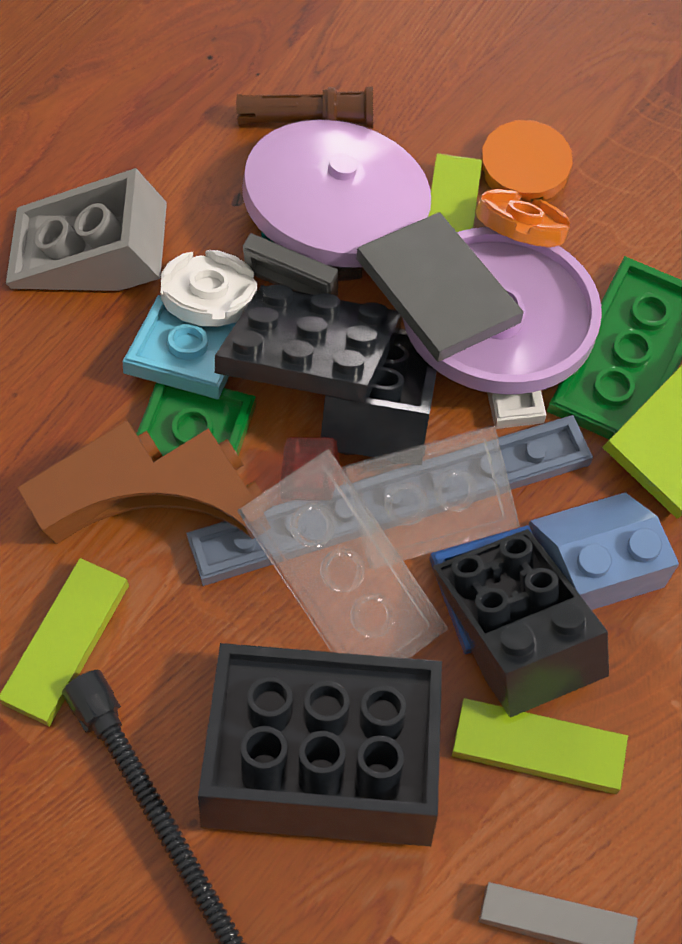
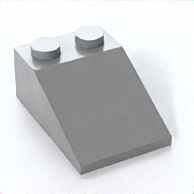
M134 168L17 207L6 284L11 289L120 291L160 279L167 202L138 169Z

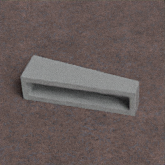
M488 882L478 922L555 944H634L638 918Z

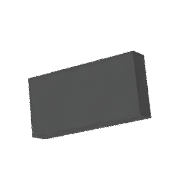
M250 233L243 245L245 263L251 267L254 276L274 285L287 286L296 292L312 295L326 293L338 296V269Z

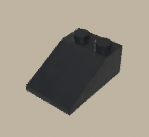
M400 329L366 403L325 395L319 448L334 450L343 455L357 454L386 459L396 464L410 463L421 465L437 370L428 364L417 352L408 337L406 329Z

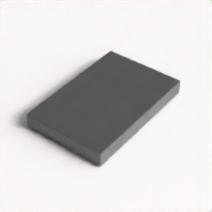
M440 212L357 247L356 259L437 362L516 326L522 321L524 311Z

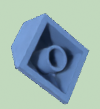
M626 492L529 522L533 536L591 610L664 588L679 565L658 516Z

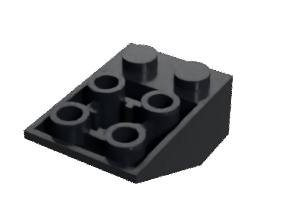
M529 529L433 566L437 580L470 644L471 651L484 679L510 718L609 676L607 629Z

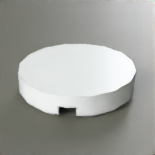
M206 250V256L193 257V251L183 253L168 262L161 273V300L166 309L182 321L198 326L215 327L235 323L257 293V282L254 280L253 270L234 255L218 250Z

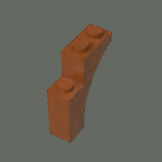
M127 420L17 487L42 531L56 544L92 523L116 514L146 508L168 507L205 513L231 524L251 539L270 529L263 513L271 507L255 481L246 486L236 472L237 469L244 466L228 439L218 444L209 428L162 456L147 430L137 435Z

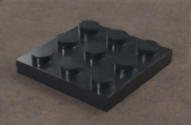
M261 285L215 354L214 373L366 403L401 329L402 316L397 310L388 309L380 303L368 302L360 304L340 300L332 294L321 293L312 295L292 291L291 288L284 285Z

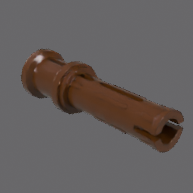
M328 87L327 90H323V94L308 95L237 94V123L240 125L247 123H296L309 120H333L352 124H365L366 128H373V87H366L364 91L337 92L335 87Z

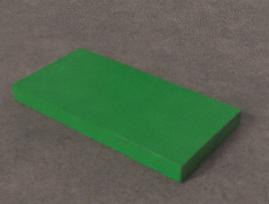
M624 256L601 301V325L589 357L574 374L560 382L547 409L548 413L559 418L573 415L579 427L608 440L679 368L682 361V280Z

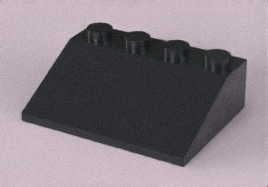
M220 643L198 792L200 828L431 847L438 818L442 661Z

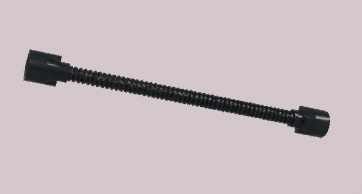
M92 670L76 677L64 687L62 691L63 697L74 716L79 720L84 731L87 733L94 731L98 739L105 741V747H108V752L111 753L112 759L115 760L114 762L118 766L119 771L122 772L123 778H126L125 782L129 784V789L133 790V796H137L136 801L140 803V808L144 809L143 813L147 815V820L151 821L150 825L154 828L155 834H158V839L162 840L161 845L166 847L165 852L170 853L168 855L169 859L173 860V866H177L176 871L180 873V878L184 879L183 883L185 886H188V892H192L191 897L196 899L195 904L200 905L198 909L200 912H203V918L207 919V925H212L210 930L215 932L214 937L219 939L218 944H246L245 942L242 943L243 937L238 936L239 930L234 929L235 923L231 922V916H226L228 914L227 909H223L224 904L219 902L220 897L215 896L216 891L211 889V882H208V877L204 876L205 872L203 869H200V863H196V856H193V851L189 850L190 846L186 843L185 837H182V832L178 831L179 827L175 824L174 818H171V813L167 812L168 808L164 805L163 799H160V794L156 793V787H153V782L150 781L145 768H142L143 765L139 762L138 756H135L136 753L132 750L131 744H128L129 741L125 738L124 732H121L122 723L118 718V709L121 706L102 671Z

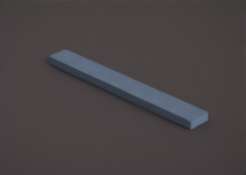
M571 415L422 461L421 465L410 464L273 506L263 513L270 529L254 539H251L245 533L225 521L188 532L187 539L202 585L205 586L590 466L593 456L574 416Z

